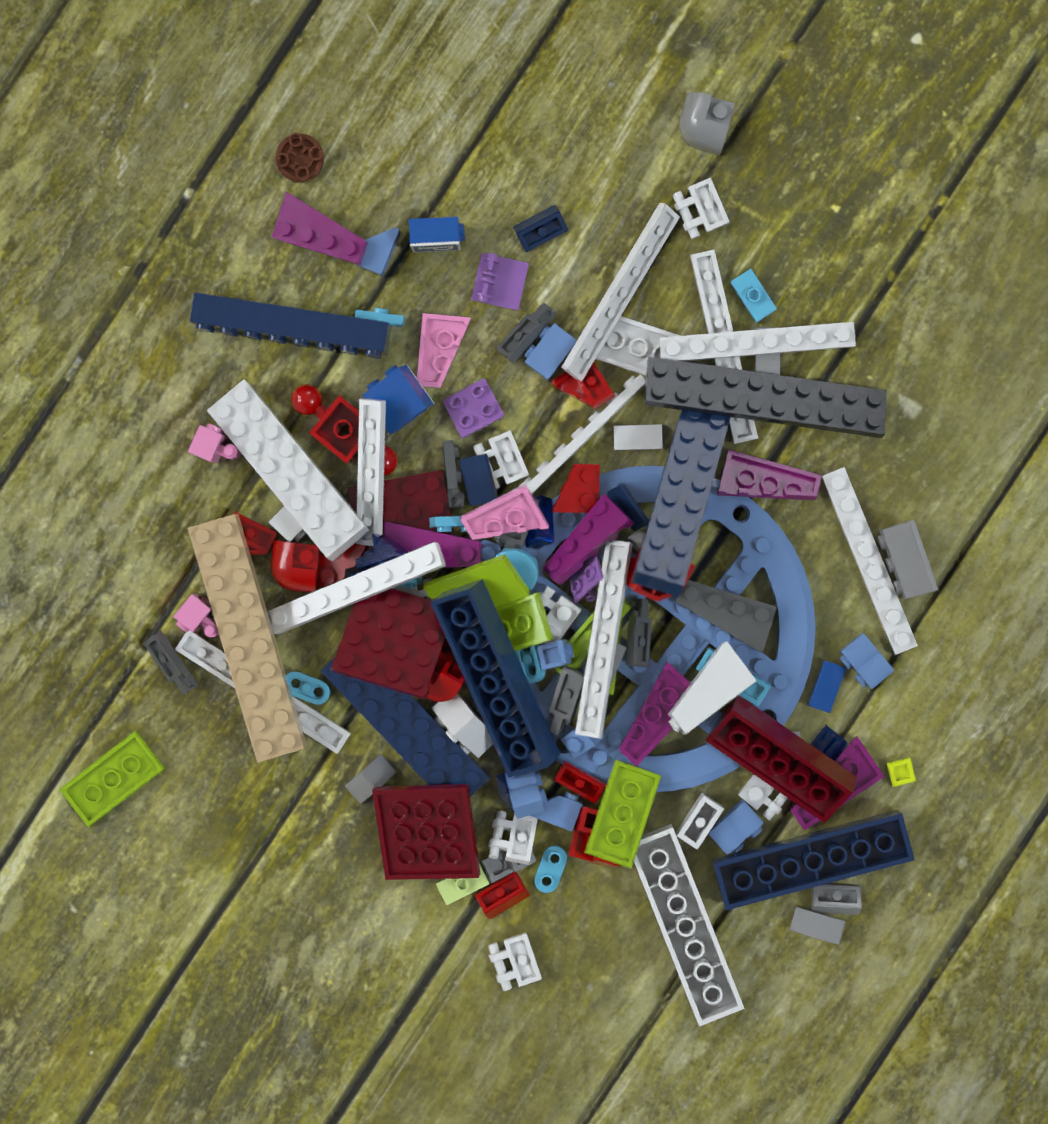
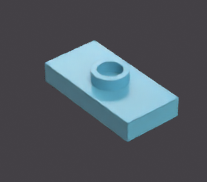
M749 269L730 282L756 323L777 310L752 269Z
M374 308V312L355 311L356 318L388 322L394 327L403 328L405 326L404 316L388 314L387 309Z

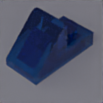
M372 533L374 550L366 551L364 556L356 558V567L368 570L405 555L409 551L384 535Z

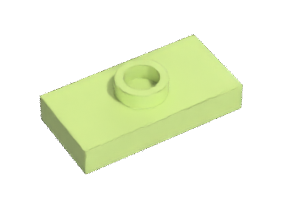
M480 862L481 874L479 878L443 879L436 883L446 906L490 884Z

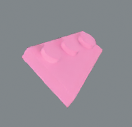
M423 313L417 379L423 387L441 389L471 318Z
M526 484L461 516V521L472 540L501 536L504 533L510 532L520 533L527 532L530 529L549 528V524Z

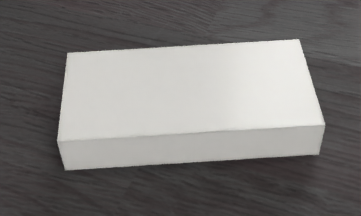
M662 424L613 426L614 450L663 449Z

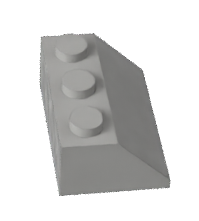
M907 520L880 529V535L877 536L881 549H885L888 555L885 562L889 572H893L896 578L893 585L897 595L908 599L938 590L915 521Z

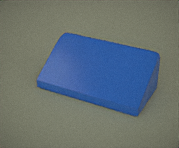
M823 660L807 705L830 713L846 668Z

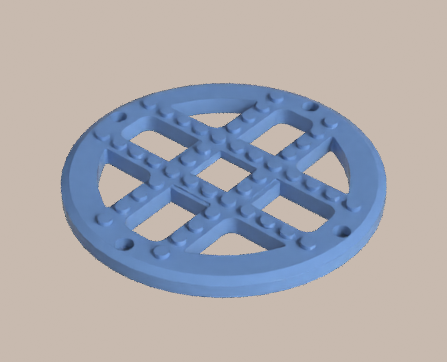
M664 466L628 467L600 474L599 499L603 494L607 495L610 489L621 482L626 486L637 503L654 502ZM714 478L701 525L707 520H715L736 535L742 544L739 555L713 588L740 595L759 569H764L774 597L775 606L777 607L778 630L775 658L771 660L765 654H762L677 603V596L672 595L669 598L662 599L661 602L656 601L686 625L657 662L649 658L648 667L626 665L625 651L618 671L638 686L602 732L604 737L594 747L575 759L568 749L561 750L558 748L561 755L555 761L561 765L564 761H567L606 784L615 760L635 766L618 749L665 664L668 662L684 676L708 643L717 648L721 643L727 641L751 673L771 684L759 707H756L761 711H771L773 719L784 726L803 693L810 673L815 644L814 605L809 582L794 547L776 522L749 497L717 496L720 480ZM558 495L541 509L543 516L549 524V528L530 529L525 544L521 549L534 556L538 562V580L529 595L539 592L543 593L546 587L550 586L555 590L551 597L553 601L557 603L563 595L575 604L574 599L549 581L542 571L545 561L562 540L567 539L587 515V513L551 512L552 506L555 505L559 497ZM737 507H742L746 510V517L742 521H737L733 517V511ZM533 534L543 536L544 543L541 547L535 548L530 544V537ZM606 543L599 548L600 552L598 553V557L602 561L604 558ZM631 552V557L635 558L636 555ZM626 584L624 598H626L625 602L630 605L631 599L646 598L633 591ZM579 603L576 605L582 610L570 625V628L575 632L579 630L592 614ZM547 606L544 607V608H546L549 612L551 611V609L548 608ZM630 611L623 617L622 628L629 620ZM621 636L620 645L627 647V640ZM587 660L578 669V671L584 674ZM558 672L543 690L539 689L537 682L529 683L549 730L553 722L549 709L560 678ZM717 710L698 726L709 734L722 713ZM566 725L564 733L559 735L551 732L555 743L558 738L572 731L575 727ZM706 742L683 751L668 754H648L637 767L661 775L657 792L691 788L713 781L734 771L741 765Z

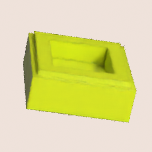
M910 757L886 763L892 787L916 782Z

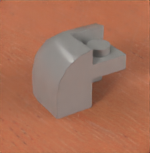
M687 93L679 120L682 138L689 146L697 150L720 156L735 103L714 98L706 93Z

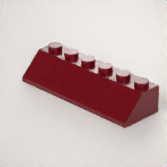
M737 695L726 707L705 740L824 823L853 794L857 776L740 695Z

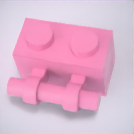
M209 423L206 427L199 425L188 450L189 453L213 463H218L221 456L236 460L241 456V452L235 445H226L229 437L223 435L224 431Z
M200 593L191 594L173 616L178 620L176 622L177 626L185 632L199 631L204 627V634L206 636L215 637L219 635L215 619L211 617L213 612L210 602Z

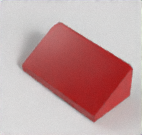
M564 761L554 778V781L595 804L607 785L567 761Z
M517 872L510 873L475 894L479 905L488 919L494 918L530 896L528 889Z

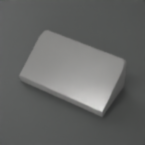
M824 884L812 888V911L830 914H860L862 909L861 886Z

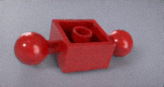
M310 384L300 385L294 390L291 397L294 409L302 415L314 414L320 419L309 434L345 463L350 464L358 454L359 410L340 395L328 408L322 403V394L317 387ZM349 424L348 430L350 433L340 436L341 430L339 427ZM385 445L384 476H387L396 469L398 458L395 451Z

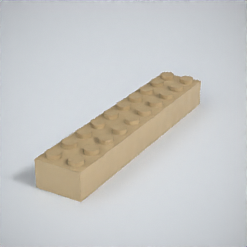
M233 514L189 527V535L257 763L305 749L307 747L239 515Z

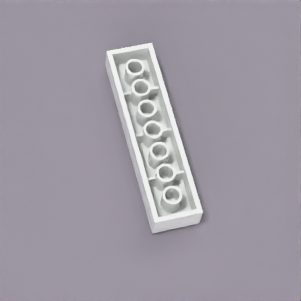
M245 379L207 410L326 558L334 561L370 531L256 390Z
M672 824L642 835L634 863L698 1025L702 1026L743 1010V1003Z

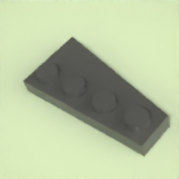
M687 581L679 597L676 598L677 603L763 654L776 606L694 581Z

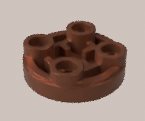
M292 133L279 144L275 162L279 171L286 179L295 183H306L320 174L324 166V152L318 141L313 137L302 133Z

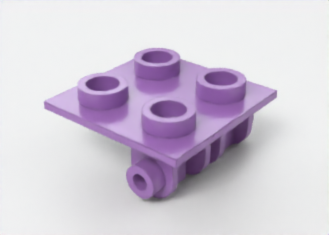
M482 253L471 300L518 311L529 263L499 257L493 253Z
M485 378L442 400L461 438L469 437L470 434L477 430L481 431V428L488 427L489 424L496 420L500 421L505 416Z
M598 554L594 557H588L583 561V566L569 577L575 604L582 598L589 602L596 600L598 593L595 586L603 579Z

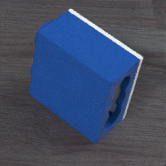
M458 217L409 219L410 247L413 253L461 250V241H465L464 223H459Z
M394 365L385 372L386 377L381 381L376 379L367 386L368 391L362 395L363 398L386 400L385 429L390 435L400 431L435 404L408 365L401 367Z

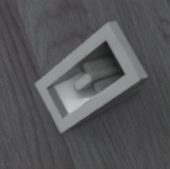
M380 754L348 782L345 787L361 804L372 795L374 787L383 786L397 771Z

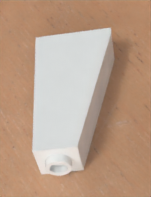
M727 641L717 647L668 713L671 718L669 724L677 733L681 731L682 734H687L756 682V679Z

